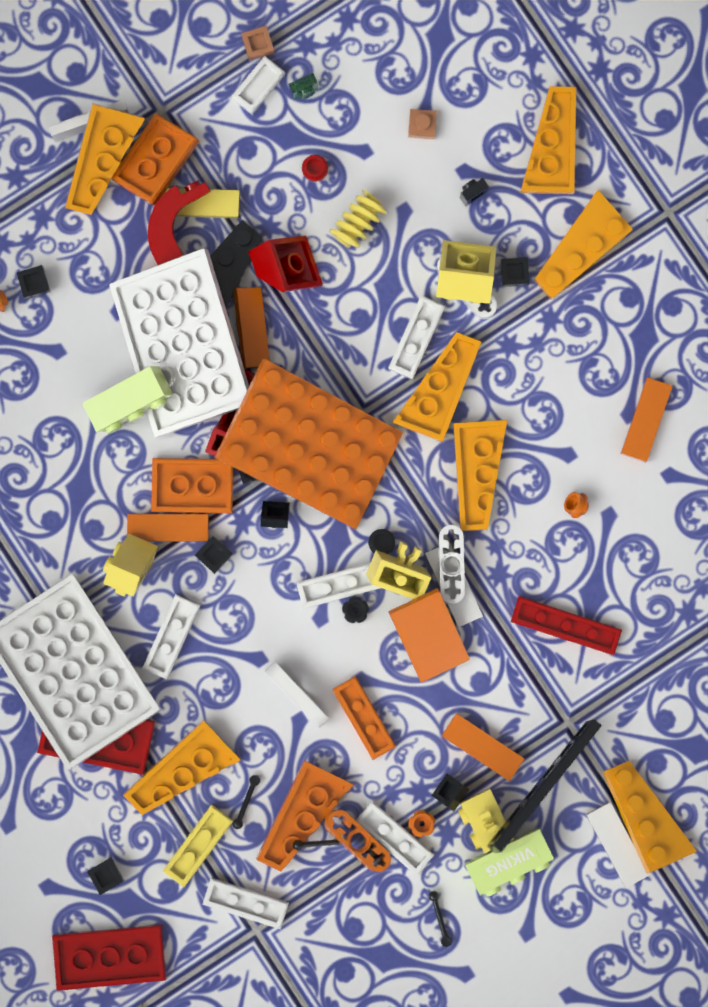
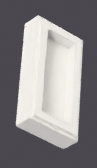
M264 56L231 96L232 100L253 115L286 75L285 71Z

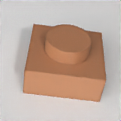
M267 26L241 33L249 61L275 53Z
M410 109L408 138L435 140L437 111Z

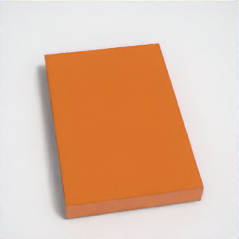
M155 113L111 179L147 203L155 206L200 141L195 136Z
M152 458L151 512L233 514L234 467L218 459Z
M438 588L388 611L421 683L470 660Z

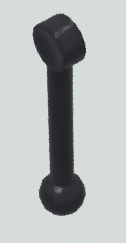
M253 775L249 779L250 787L237 819L232 822V826L235 829H241L243 826L242 819L255 786L260 783V778L257 775Z
M337 839L309 842L295 840L292 846L295 850L299 851L303 847L342 844Z
M431 891L428 898L433 902L442 935L441 944L444 947H449L452 940L447 936L438 903L439 894L436 891Z

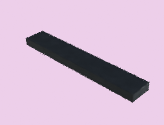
M595 719L589 720L582 725L487 844V847L493 853H501L601 728L602 725Z

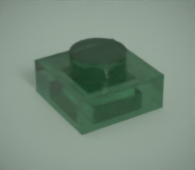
M313 73L289 83V90L294 100L298 98L301 100L313 96L315 90L318 89V82Z

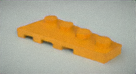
M549 86L520 193L574 194L576 87Z
M92 103L65 208L92 215L145 117Z
M597 190L534 281L553 300L633 230L632 227L602 193Z
M456 332L392 423L443 443L481 341Z
M507 420L453 424L459 518L462 531L488 530Z
M203 719L133 784L123 796L141 815H144L173 799L174 796L181 792L189 790L199 782L241 761V759Z
M630 761L603 771V775L646 874L697 852Z

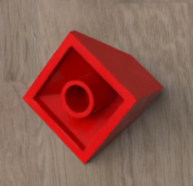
M306 235L267 240L248 251L256 276L281 292L323 286Z

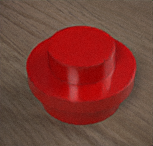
M310 155L302 163V173L309 181H321L328 173V163L320 155Z

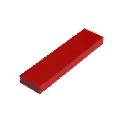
M518 596L510 621L511 623L612 656L615 654L622 629Z

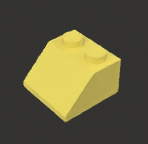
M443 240L436 297L447 300L457 299L473 303L490 304L496 247Z

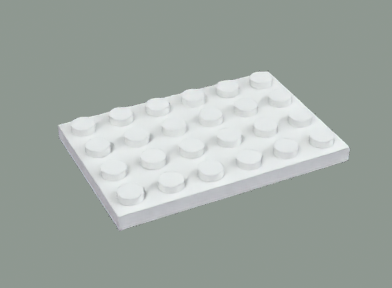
M200 249L109 284L135 373L149 366H160L173 393V396L166 399V405L152 410V408L147 409L154 437H161L238 410L249 388V384L208 249Z
M74 574L66 577L0 620V664L67 770L70 771L161 711Z

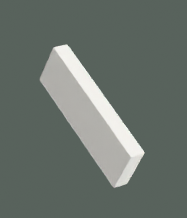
M123 100L106 106L129 113ZM90 112L48 127L53 140L58 142L85 132Z
M422 295L420 296L388 367L389 370L413 380L443 314L445 305Z
M450 542L449 550L443 548V554L454 552ZM438 547L426 552L425 555L440 586ZM448 557L444 561V568L448 572H456L460 567L458 559L455 557ZM444 575V581L450 580V587L445 589L444 592L450 596V599L454 600L455 596L460 594V589H455V580L460 581V575L455 577ZM465 577V595L463 599L456 604H448L457 627L483 617Z
M370 563L297 582L303 609L380 589L381 587L372 585L366 576Z
M175 594L142 669L168 680L201 605Z
M373 801L369 803L355 820L416 876L434 856L429 849Z
M611 802L586 814L626 888L650 875V873L646 874L636 848Z
M211 877L202 905L281 929L289 902Z

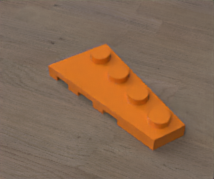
M304 760L256 860L282 872L298 852L293 848V842L295 840L305 842L354 784Z

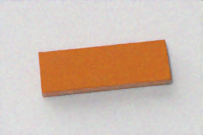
M261 287L236 288L233 290L242 364L244 369H257L262 359L270 361Z
M649 377L646 378L620 454L645 463L647 462L673 387L672 385Z
M127 514V535H134L147 542H208L209 515Z
M356 676L332 689L372 760L396 747Z
M457 713L441 735L508 781L512 779L524 761L523 757Z

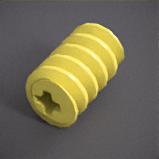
M363 189L364 196L357 195L355 198L357 204L351 203L349 205L351 213L344 212L342 214L345 222L337 220L336 226L338 230L333 228L329 230L330 234L347 248H350L351 245L359 248L360 244L356 239L358 237L367 239L363 230H374L369 222L379 223L380 220L376 215L377 212L384 215L387 213L382 203Z

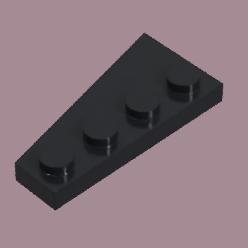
M243 220L210 255L226 309L233 296V290L238 288L246 269H248L251 263L248 251L259 246L263 240V237Z

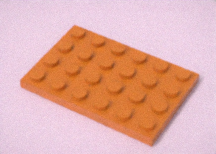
M262 359L214 458L353 529H357L403 432L278 365Z

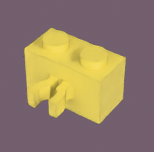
M128 534L123 543L120 541L117 543L112 555L113 558L108 557L103 568V572L107 573L103 584L116 589L115 593L125 597L128 594L134 597L153 564L158 546Z
M402 541L398 547V557L376 550L366 572V576L372 585L411 599L424 595L431 576L424 567L413 564L422 552L420 548L414 547L413 552L407 558L405 550L408 546Z
M488 788L461 801L462 808L458 810L464 825L470 823L474 831L470 837L476 850L482 848L484 853L491 851L487 844L506 822L491 790Z

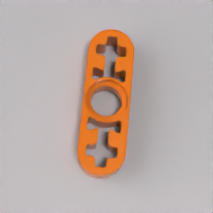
M333 810L326 815L324 824L327 831L365 867L374 872H382L389 867L391 863L389 852L347 812ZM342 816L341 823L346 828H350L351 825L354 828L347 833L340 827L334 829L333 825L335 822L332 820L333 817L339 818ZM355 833L362 834L365 840L364 845L360 849H355L351 845V837ZM369 849L373 854H382L380 858L383 862L382 865H373L374 858L367 853L363 857L362 853Z

